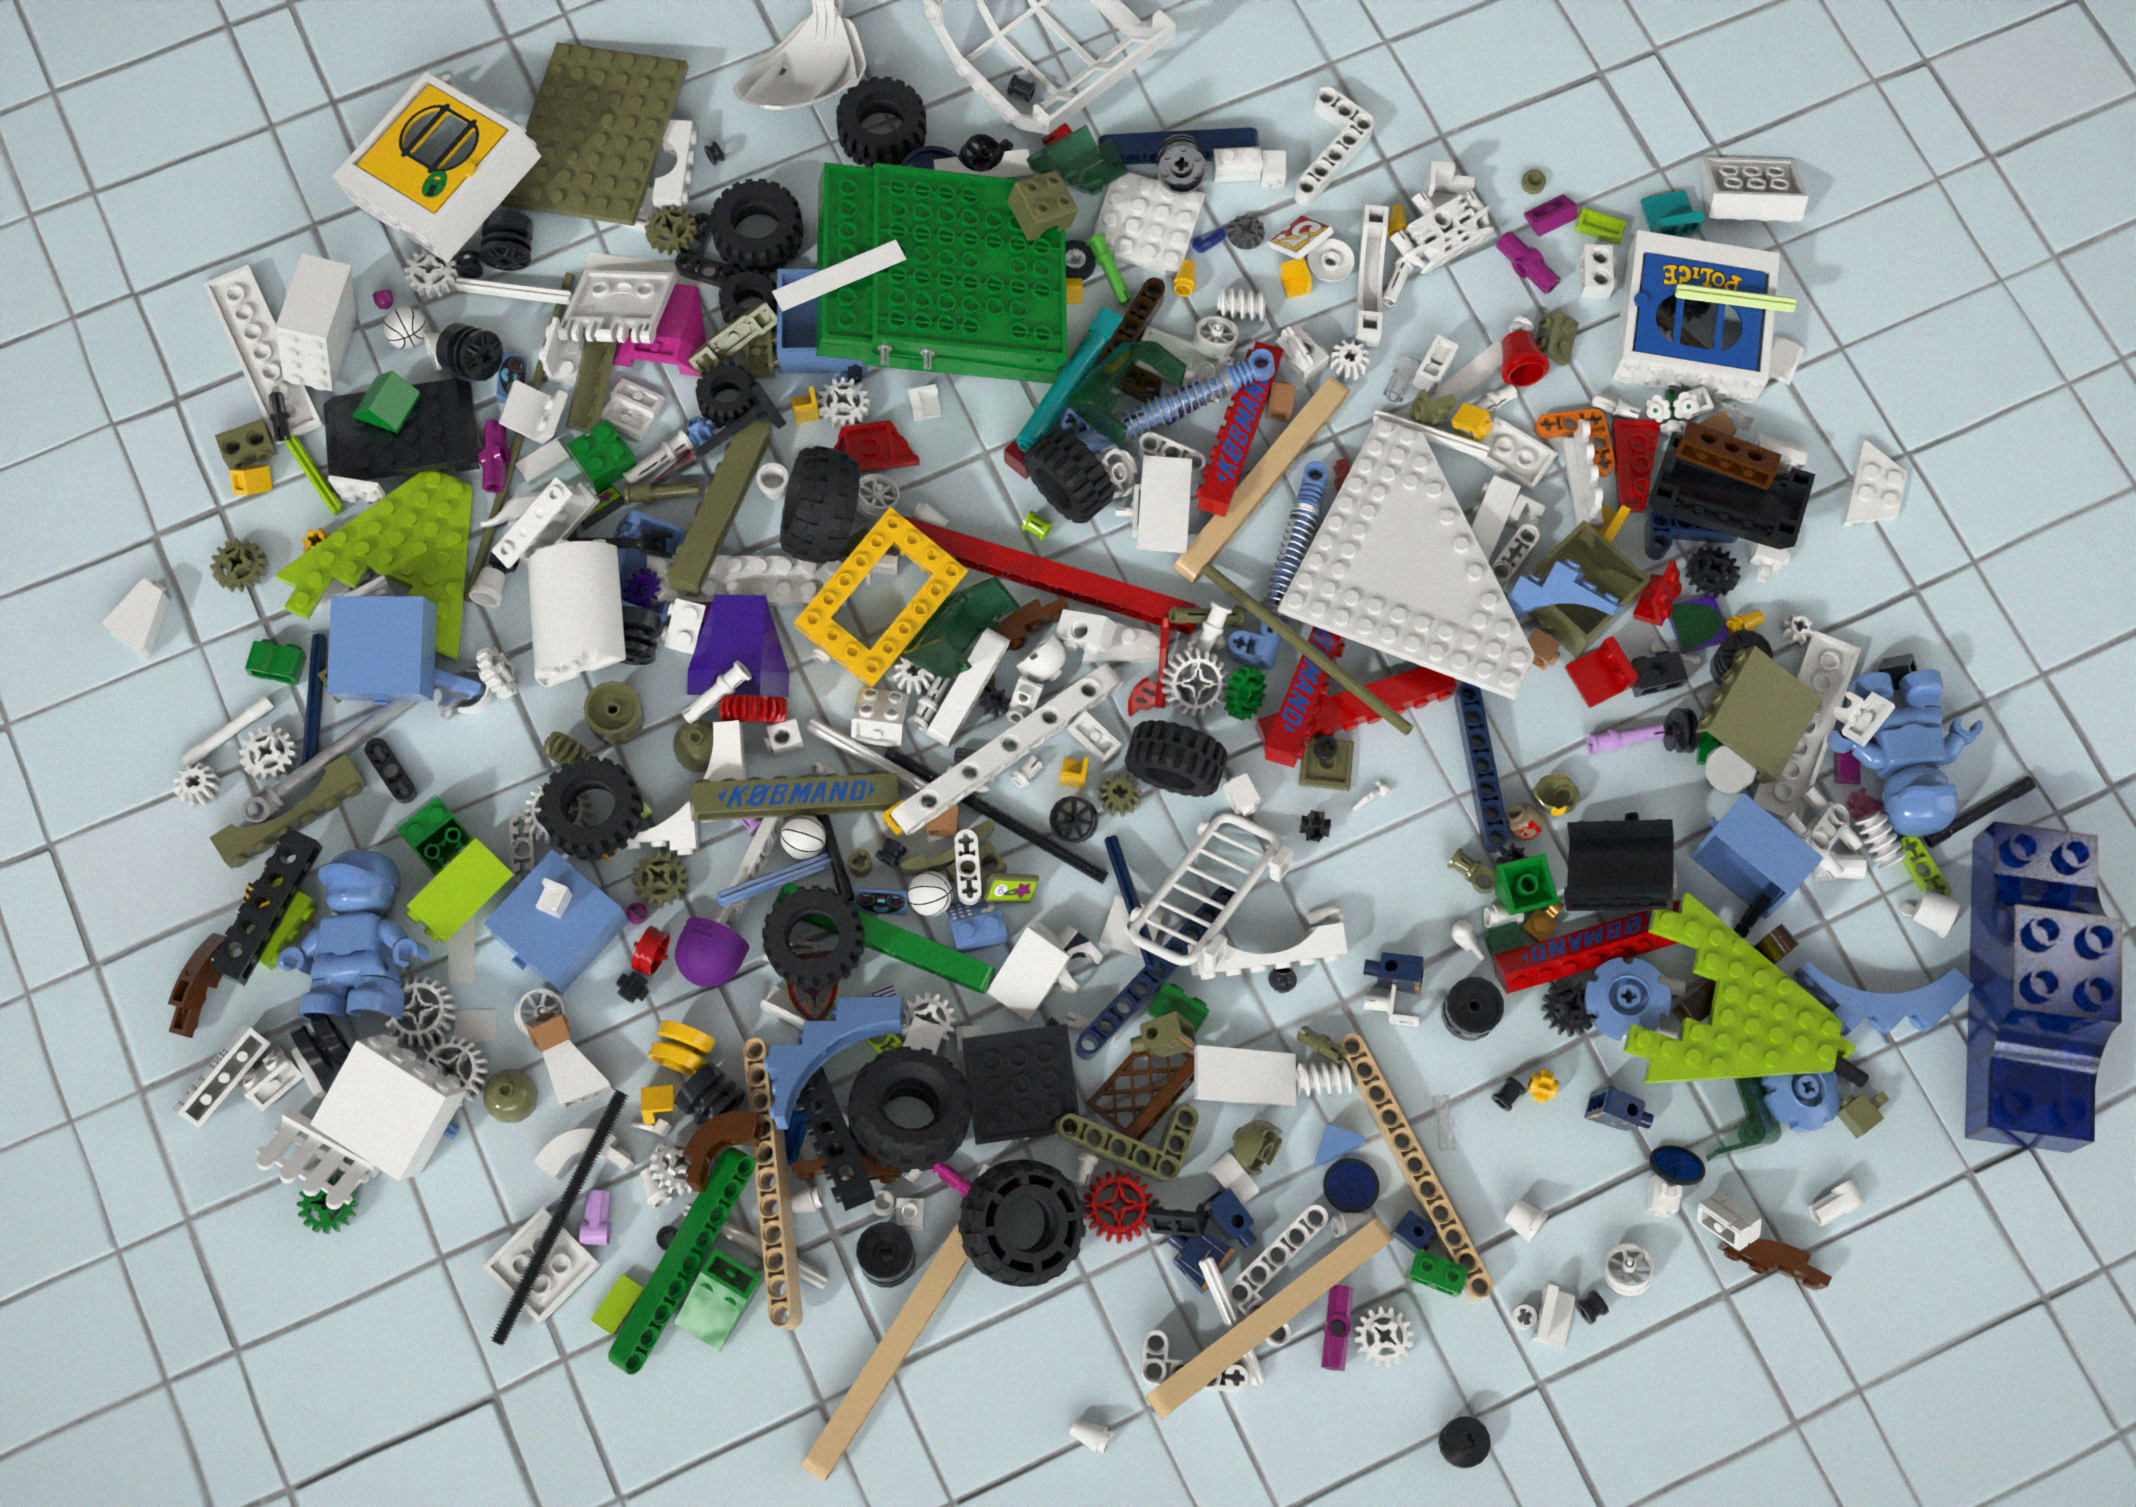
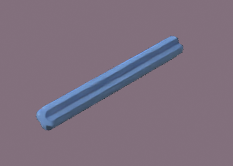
M827 853L817 855L717 893L716 900L721 907L738 902L829 868L831 866V858L828 857Z

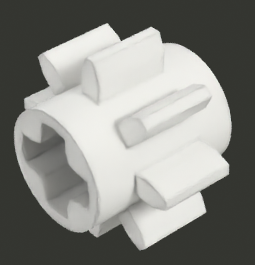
M1792 613L1788 620H1784L1781 624L1785 628L1781 636L1786 637L1790 644L1799 641L1803 645L1806 638H1810L1814 633L1812 630H1809L1813 621H1809L1805 614L1795 616Z

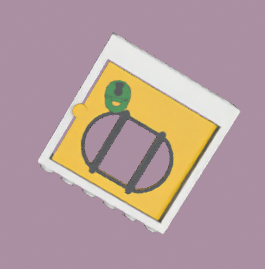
M425 72L333 174L332 178L356 206L448 263L539 160L541 155L536 149L537 144L525 134L527 130L519 122H511L502 112L497 114L487 103L483 102L480 104L474 96L469 93L463 94L456 85H448L439 75L434 77ZM448 114H451L466 123L467 126L440 157L430 166L413 156L412 154ZM475 131L476 139L470 153L458 164L441 169Z

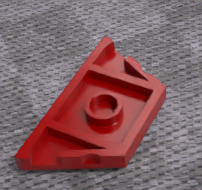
M890 420L843 426L839 432L837 444L834 446V449L844 451L849 454V457L858 461L860 473L920 465L919 457L909 448L907 441L903 436L899 435L897 428Z

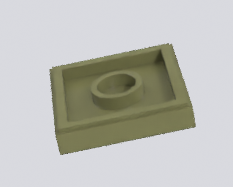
M1311 737V742L1305 744L1306 749L1300 766L1299 785L1349 791L1354 741L1335 739L1338 746L1336 754L1332 759L1324 761L1317 758L1314 754V745L1319 737ZM1325 743L1324 746L1319 745V747H1322V752L1332 751V749H1329L1330 745L1328 743Z

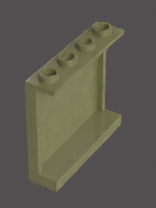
M1752 646L1740 649L1733 657L1734 663L1723 675V682L1719 689L1711 696V703L1708 709L1700 716V723L1695 731L1697 733L1709 732L1759 772L1756 779L1765 784L1778 781L1822 698L1758 647Z

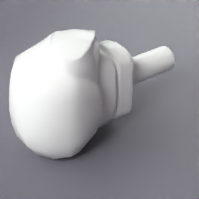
M1459 920L1451 929L1450 936L1453 941L1464 948L1466 952L1471 949L1481 961L1484 960L1486 956L1476 945L1479 940L1474 935V924L1466 920Z

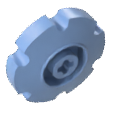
M1620 957L1603 963L1595 970L1594 976L1597 978V981H1588L1584 1003L1587 1014H1594L1597 1017L1594 1026L1601 1033L1621 1041L1622 1037L1627 1035L1628 1027L1631 1024L1655 1032L1660 1029L1662 1023L1658 1018H1666L1671 1007V992L1668 984L1663 985L1659 983L1658 979L1661 976V972L1657 968L1638 958H1634L1631 964H1626L1623 958ZM1625 995L1629 996L1631 1003H1626Z
M1834 1070L1826 1073L1761 1077V1085L1767 1089V1094L1763 1096L1768 1110L1779 1123L1787 1121L1790 1129L1793 1131L1811 1132L1823 1128L1824 1123L1832 1121L1839 1111L1841 1094L1835 1089V1085L1839 1083V1080Z

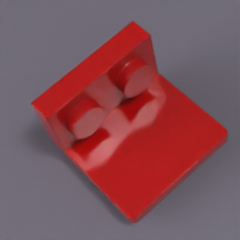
M1670 560L1663 576L1651 574V581L1641 595L1633 612L1634 619L1662 627L1665 619L1671 616L1674 599L1679 598L1682 591V584L1679 579L1680 571L1677 570L1676 561Z
M1613 635L1604 639L1599 649L1565 666V670L1589 708L1632 688L1639 678Z

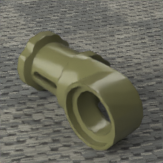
M1459 848L1449 861L1447 867L1449 869L1454 868L1463 874L1465 879L1472 883L1473 888L1481 894L1491 892L1495 887L1496 874L1479 860L1474 861L1465 855L1463 850ZM1480 875H1486L1491 879V885L1483 887L1478 883L1477 878Z

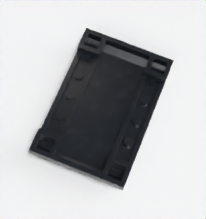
M453 378L413 384L412 386L421 395L398 433L353 417L366 392L333 396L323 404L328 476L367 481L454 467L455 472L480 469L471 382ZM329 482V487L331 491H336Z
M1676 433L1671 434L1648 502L1658 514L1779 550L1795 546L1816 474L1791 467L1789 474L1777 471L1768 490L1674 456L1680 435Z

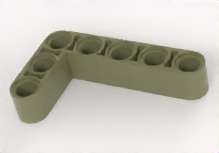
M1188 1105L1173 1110L1169 1115L1157 1149L1075 1114H1066L1057 1119L1053 1129L1055 1135L1067 1143L1163 1182L1178 1176L1195 1132L1199 1116L1196 1109ZM1180 1112H1184L1188 1116L1187 1125H1183L1179 1121ZM1065 1120L1072 1123L1074 1128L1072 1134L1064 1131L1063 1122ZM1089 1131L1097 1134L1098 1141L1096 1144L1089 1142L1087 1138ZM1171 1137L1178 1139L1180 1144L1178 1150H1174L1170 1146ZM1114 1141L1119 1142L1122 1146L1120 1155L1112 1150V1143ZM1138 1151L1143 1152L1146 1156V1163L1144 1165L1138 1163L1136 1159ZM1163 1161L1170 1166L1169 1175H1165L1161 1171L1160 1167Z

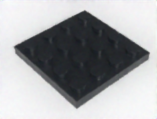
M1067 1023L961 1038L968 1091H971L972 1121L976 1145L1055 1134L1053 1128L1057 1119L1066 1114L1079 1116ZM1065 1120L1063 1122L1065 1132L1073 1131L1074 1128L1070 1121Z

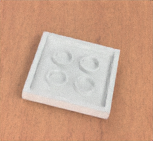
M543 1207L483 1265L489 1274L511 1296L515 1295L513 1292H517L515 1290L518 1289L516 1286H520L518 1282H521L520 1279H523L521 1276H524L523 1273H526L524 1270H528L526 1266L530 1267L528 1265L530 1263L529 1260H532L531 1257H534L532 1254H536L534 1252L537 1251L535 1248H539L537 1244H540V1238H543L542 1235H545L543 1232H547L545 1230L548 1229L546 1226L549 1225L548 1222H551V1215ZM561 1227V1233H558L559 1236H556L558 1239H554L556 1240V1242H553L555 1245L552 1246L553 1249H550L551 1252H549L550 1255H547L548 1258H545L547 1261H543L545 1262L543 1264L544 1267L541 1268L542 1271H539V1277H536L537 1280H534L536 1283L533 1284L534 1287L532 1286L531 1293H528L529 1296H526L528 1299H526V1303L524 1302L525 1305L522 1306L540 1325L600 1266L563 1227Z

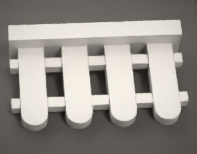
M1580 419L1578 421V429L1573 434L1574 438H1563L1562 440L1576 523L1578 526L1585 520L1593 528H1602L1604 524L1601 511L1603 491L1602 487H1598L1597 484L1599 470L1597 464L1594 465L1593 463L1595 450L1594 444L1589 442L1590 423L1585 421V419Z
M288 1107L282 1114V1127L277 1126L274 1129L275 1137L266 1147L260 1146L256 1150L258 1154V1168L266 1171L276 1164L281 1167L280 1179L284 1183H292L298 1177L304 1180L303 1192L307 1196H315L320 1190L326 1192V1205L330 1209H338L343 1203L349 1205L353 1200V1197L350 1195L360 1182L366 1184L369 1177L374 1179L380 1172V1169L310 1125L312 1122L310 1118ZM292 1144L298 1147L289 1160L282 1158V1155ZM314 1157L322 1160L312 1173L304 1170ZM340 1170L344 1175L335 1186L327 1183L334 1173Z

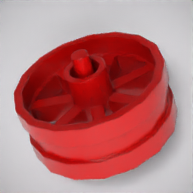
M649 926L639 943L634 942L633 946L636 947L632 959V969L638 972L642 971L650 977L653 976L663 959L668 960L669 956L666 955L670 943V933L660 931L657 927Z

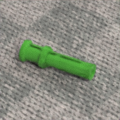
M1105 233L1097 234L1085 243L1087 246H1090L1096 258L1094 260L1095 264L1101 266L1119 305H1123L1124 302L1126 304L1133 299V296H1131L1114 261V251H1110L1105 241Z

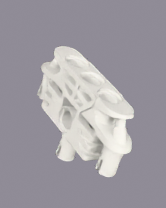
M1470 190L1463 196L1461 194L1438 208H1435L1425 191H1421V193L1419 192L1412 198V201L1423 216L1410 223L1404 231L1400 230L1395 233L1390 240L1403 255L1401 261L1404 263L1410 262L1415 266L1418 265L1423 269L1421 274L1424 275L1482 242L1495 230L1494 227H1489L1488 213L1490 207H1484L1473 190ZM1479 221H1480V225H1482V229H1480L1479 226L1477 225V223H1478ZM1421 257H1422V258H1425L1428 263H1426L1425 261H1423V260L1421 259Z

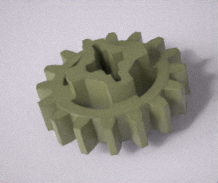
M674 204L668 210H666L665 206H662V212L659 213L654 210L655 217L647 218L649 224L644 226L647 241L650 242L651 248H657L660 254L664 250H667L668 255H671L673 250L681 254L680 248L683 247L688 250V242H695L693 235L698 234L697 224L691 212H685L683 206L679 207L678 210L675 209Z
M235 538L232 545L226 541V548L218 547L217 550L220 554L218 556L212 555L211 557L215 564L210 565L214 572L212 574L222 588L227 586L230 592H233L236 587L240 592H244L245 586H248L251 590L254 589L252 583H261L262 581L259 576L267 574L263 568L268 566V562L264 558L266 556L262 549L260 550L257 543L251 545L248 539L241 543L238 538ZM250 554L254 556L255 563L251 561ZM224 568L227 569L228 577L224 574Z
M657 851L654 858L648 853V860L646 862L641 859L638 861L641 868H633L634 874L637 875V877L631 878L632 883L637 885L633 890L635 894H640L639 899L641 902L648 899L650 907H653L655 902H658L659 907L663 908L664 902L667 901L672 906V899L674 897L679 900L682 899L679 893L680 890L687 891L688 889L683 883L689 881L688 875L683 874L687 871L686 866H679L681 863L679 857L672 860L670 852L665 857H662L661 852ZM675 872L677 873L676 885H674L672 882V878L675 876ZM646 874L648 876V881L645 883L646 886L644 887L643 879ZM654 875L661 879L664 878L667 885L661 881L656 882Z

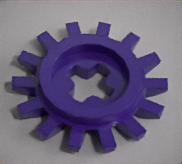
M643 568L639 569V575L633 572L632 580L627 579L626 583L629 585L623 589V592H627V596L623 599L624 601L630 600L629 603L646 609L647 605L650 608L653 606L651 598L658 600L654 592L661 591L660 587H656L660 584L661 579H656L657 573L655 571L651 575V569L647 568L645 573ZM642 585L647 586L645 595L638 594L641 591L640 587Z

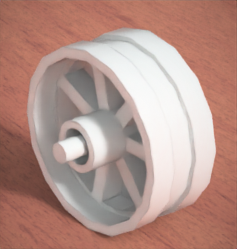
M1220 316L1204 317L1197 323L1193 338L1194 347L1208 357H1228L1235 350L1239 335L1238 328L1233 322Z
M869 474L860 479L856 508L858 512L870 519L880 520L890 507L894 510L896 509L900 498V490L895 482L880 474Z
M544 988L533 989L520 997L515 1004L513 1012L514 1022L519 1031L529 1036L521 1015H530L532 1020L556 1008L557 1012L564 1015V1004L560 997L551 990ZM531 995H541L538 1006L530 997ZM546 997L551 999L554 1005L546 1007L544 1005ZM525 999L533 1010H520Z
M1622 1243L1614 1246L1608 1252L1605 1258L1604 1278L1612 1290L1624 1296H1635L1645 1292L1650 1287L1653 1280L1654 1261L1647 1250L1633 1243ZM1622 1256L1623 1263L1616 1260L1615 1258ZM1642 1260L1647 1267H1639L1637 1265ZM1609 1264L1619 1268V1270L1610 1272ZM1637 1273L1649 1275L1646 1279L1642 1280ZM1621 1276L1624 1282H1621L1616 1278ZM1633 1280H1635V1282H1636L1635 1284H1630V1283H1628V1282H1631V1281H1633Z

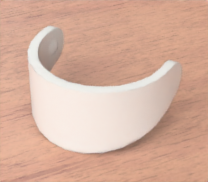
M465 670L466 675L480 678V670ZM486 685L485 693L479 702L469 707H458L457 711L463 714H475L487 708L493 697L489 686Z

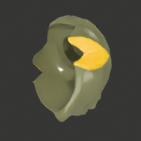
M1546 775L1532 789V797L1542 811L1553 816L1572 812L1580 799V791L1572 780L1565 775Z

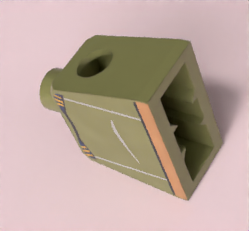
M1177 1011L1141 1023V1035L1130 1039L1134 1053L1146 1050L1155 1058L1194 1051V1047L1197 1046L1194 1025Z

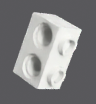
M1584 244L1579 255L1581 298L1609 299L1612 291L1616 290L1618 282L1617 276H1614L1617 256L1613 255V245Z
M1437 335L1416 372L1412 386L1420 390L1426 389L1428 394L1434 396L1456 356L1459 345Z

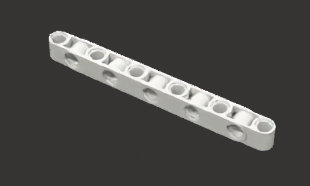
M1108 663L1101 665L901 803L892 811L891 816L906 835L913 834L1069 726L1085 710L1089 712L1121 688L1124 682ZM1083 691H1089L1093 695L1086 696L1085 694H1083ZM1051 718L1054 723H1047L1043 719ZM1011 745L1015 750L1008 751L1003 746ZM972 773L975 778L968 779L963 774ZM931 801L934 803V806L927 807L922 802Z

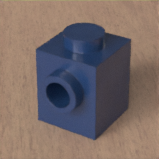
M1409 1210L1392 1232V1236L1416 1254V1251L1419 1249L1428 1251L1436 1240L1432 1237L1436 1229Z

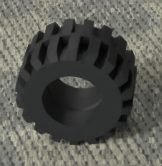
M744 269L745 272L743 273L736 271L734 272V277L729 275L726 278L727 283H722V291H719L718 295L724 322L729 324L751 309L738 306L739 302L747 297H757L763 300L762 302L766 301L777 315V300L772 291L777 289L773 278L770 279L769 275L765 272L761 275L760 270L756 269L754 272H750V269Z
M719 362L717 367L714 365L709 366V371L704 370L701 373L702 379L698 378L697 387H695L701 415L703 418L708 417V419L715 423L716 428L719 429L722 426L727 427L750 411L749 408L757 403L747 387L755 381V378L752 377L748 369L744 370L743 365L739 364L736 367L734 362H729L728 365H724V362ZM726 389H733L741 393L737 399L731 402H720L715 399L719 392Z

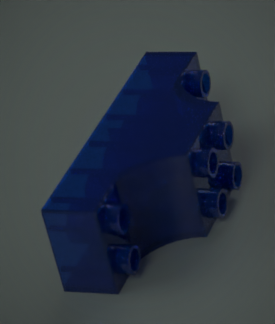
M1994 821L1973 838L1969 981L1974 987L1969 991L1965 1139L2071 1153L2095 1142V1085L2098 1069L2108 1039L2116 1027L2122 1023L2123 921L2120 918L2108 917L2100 902L2097 888L2098 835Z

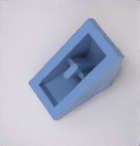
M1327 1124L1313 1163L1315 1168L1363 1146L1366 1139L1362 1135Z

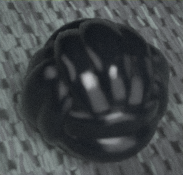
M1273 968L1268 975V981L1270 986L1274 988V991L1283 994L1295 988L1297 977L1291 968Z

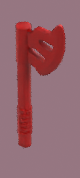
M1162 618L1157 684L1151 682L1146 677L1135 685L1128 699V714L1130 717L1138 709L1150 710L1152 706L1165 709L1166 693H1163L1161 689L1167 686V684L1162 683L1161 678L1167 677V674L1163 672V668H1167L1171 630L1169 618ZM1146 688L1156 692V695H1148L1142 690ZM1139 697L1141 699L1147 700V702L1139 703L1136 702V699Z

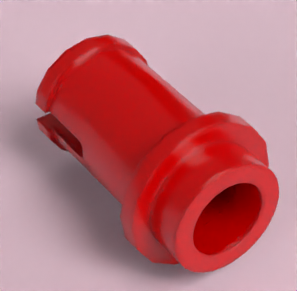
M1063 123L1052 133L1043 137L1042 142L1044 146L1048 144L1046 148L1051 151L1065 139L1069 140L1072 130L1068 124Z

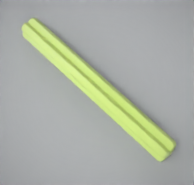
M1680 283L1677 284L1675 289V297L1784 312H1794L1796 308V299L1790 297Z

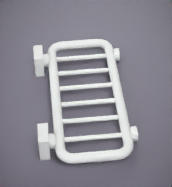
M1232 813L1217 815L1210 823L1203 820L1197 830V834L1200 836L1143 910L1139 907L1133 909L1130 915V921L1133 923L1129 929V937L1135 945L1180 966L1193 964L1203 955L1204 968L1214 972L1227 954V938L1218 934L1268 866L1271 867L1270 879L1277 882L1282 880L1292 866L1293 849L1285 845L1280 849L1281 841L1276 833ZM1231 823L1270 841L1271 845L1263 853L1217 832L1222 824ZM1214 835L1261 857V859L1251 871L1204 849V847ZM1202 853L1246 873L1248 876L1241 886L1237 888L1190 865L1198 854ZM1188 870L1234 891L1235 894L1225 906L1177 882L1185 871ZM1174 887L1222 911L1211 924L1163 900ZM1161 905L1208 927V930L1198 942L1149 918ZM1145 923H1148L1195 947L1188 955H1179L1142 937L1139 932Z

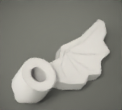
M1378 780L1375 784L1379 788L1365 796L1352 809L1356 812L1376 796L1381 795L1385 797L1391 792V789L1386 783L1382 784Z

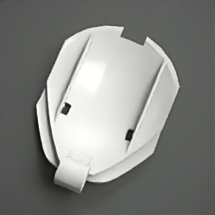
M812 0L813 14L801 21L779 45L764 55L760 63L751 67L746 75L732 87L737 99L746 104L764 109L792 110L816 105L836 96L846 88L857 86L867 65L854 23L850 19L842 18L843 0ZM785 68V74L783 76L779 75L781 69Z

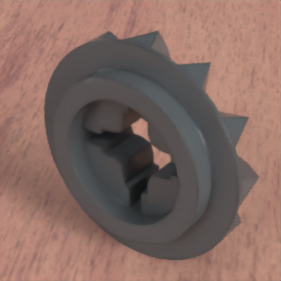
M1248 214L1241 217L1237 215L1229 223L1227 236L1235 247L1250 250L1262 243L1265 231L1263 223H1260L1257 217L1253 218L1248 216ZM1250 226V233L1247 232L1242 236V229Z

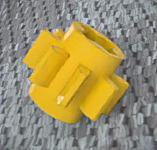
M319 528L318 531H311L309 529L306 538L301 539L304 545H306L303 551L306 553L331 534H325L322 528Z
M1542 1069L1539 1071V1074L1532 1073L1527 1087V1092L1534 1093L1532 1100L1544 1103L1547 1102L1548 1098L1552 1100L1555 1098L1559 1081L1553 1079L1554 1072Z

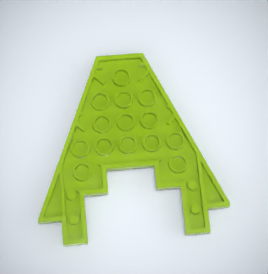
M438 470L419 472L276 574L278 581L295 588L284 605L285 609L309 620L333 580L357 589L368 570H371L411 588L407 596H424L437 605L436 651L458 660L473 486Z
M1685 892L1681 896L1678 912L1669 909L1652 910L1648 932L1697 949L1692 973L1716 981L1708 1024L1686 1017L1682 1021L1679 1040L1635 1024H1631L1628 1027L1623 1051L1648 1060L1644 1083L1656 1084L1826 1073L1835 1069L1842 1021L1691 894Z

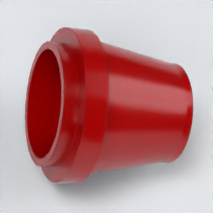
M1519 330L1503 338L1501 342L1502 365L1500 372L1505 383L1516 387H1526L1537 383L1547 374L1550 367L1548 357L1545 353L1541 352L1532 333Z

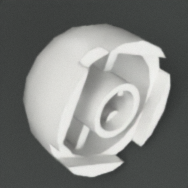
M1118 448L1108 449L1096 455V458L1104 465V469L1108 472L1110 481L1114 485L1113 498L1125 497L1132 493L1134 484L1137 482L1134 481V473H1137V466L1133 457L1127 451L1119 450Z
M1053 634L1042 641L1041 645L1035 649L1033 648L1017 663L1016 667L1031 681L1042 682L1049 679L1052 682L1063 673L1060 668L1065 663V650Z

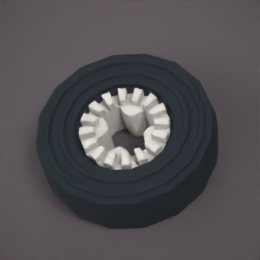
M1080 240L1065 242L1066 278H1082V281L1086 280L1093 274L1096 267L1094 262L1096 258L1090 246H1087L1085 242ZM1071 258L1074 260L1079 259V264H1071Z

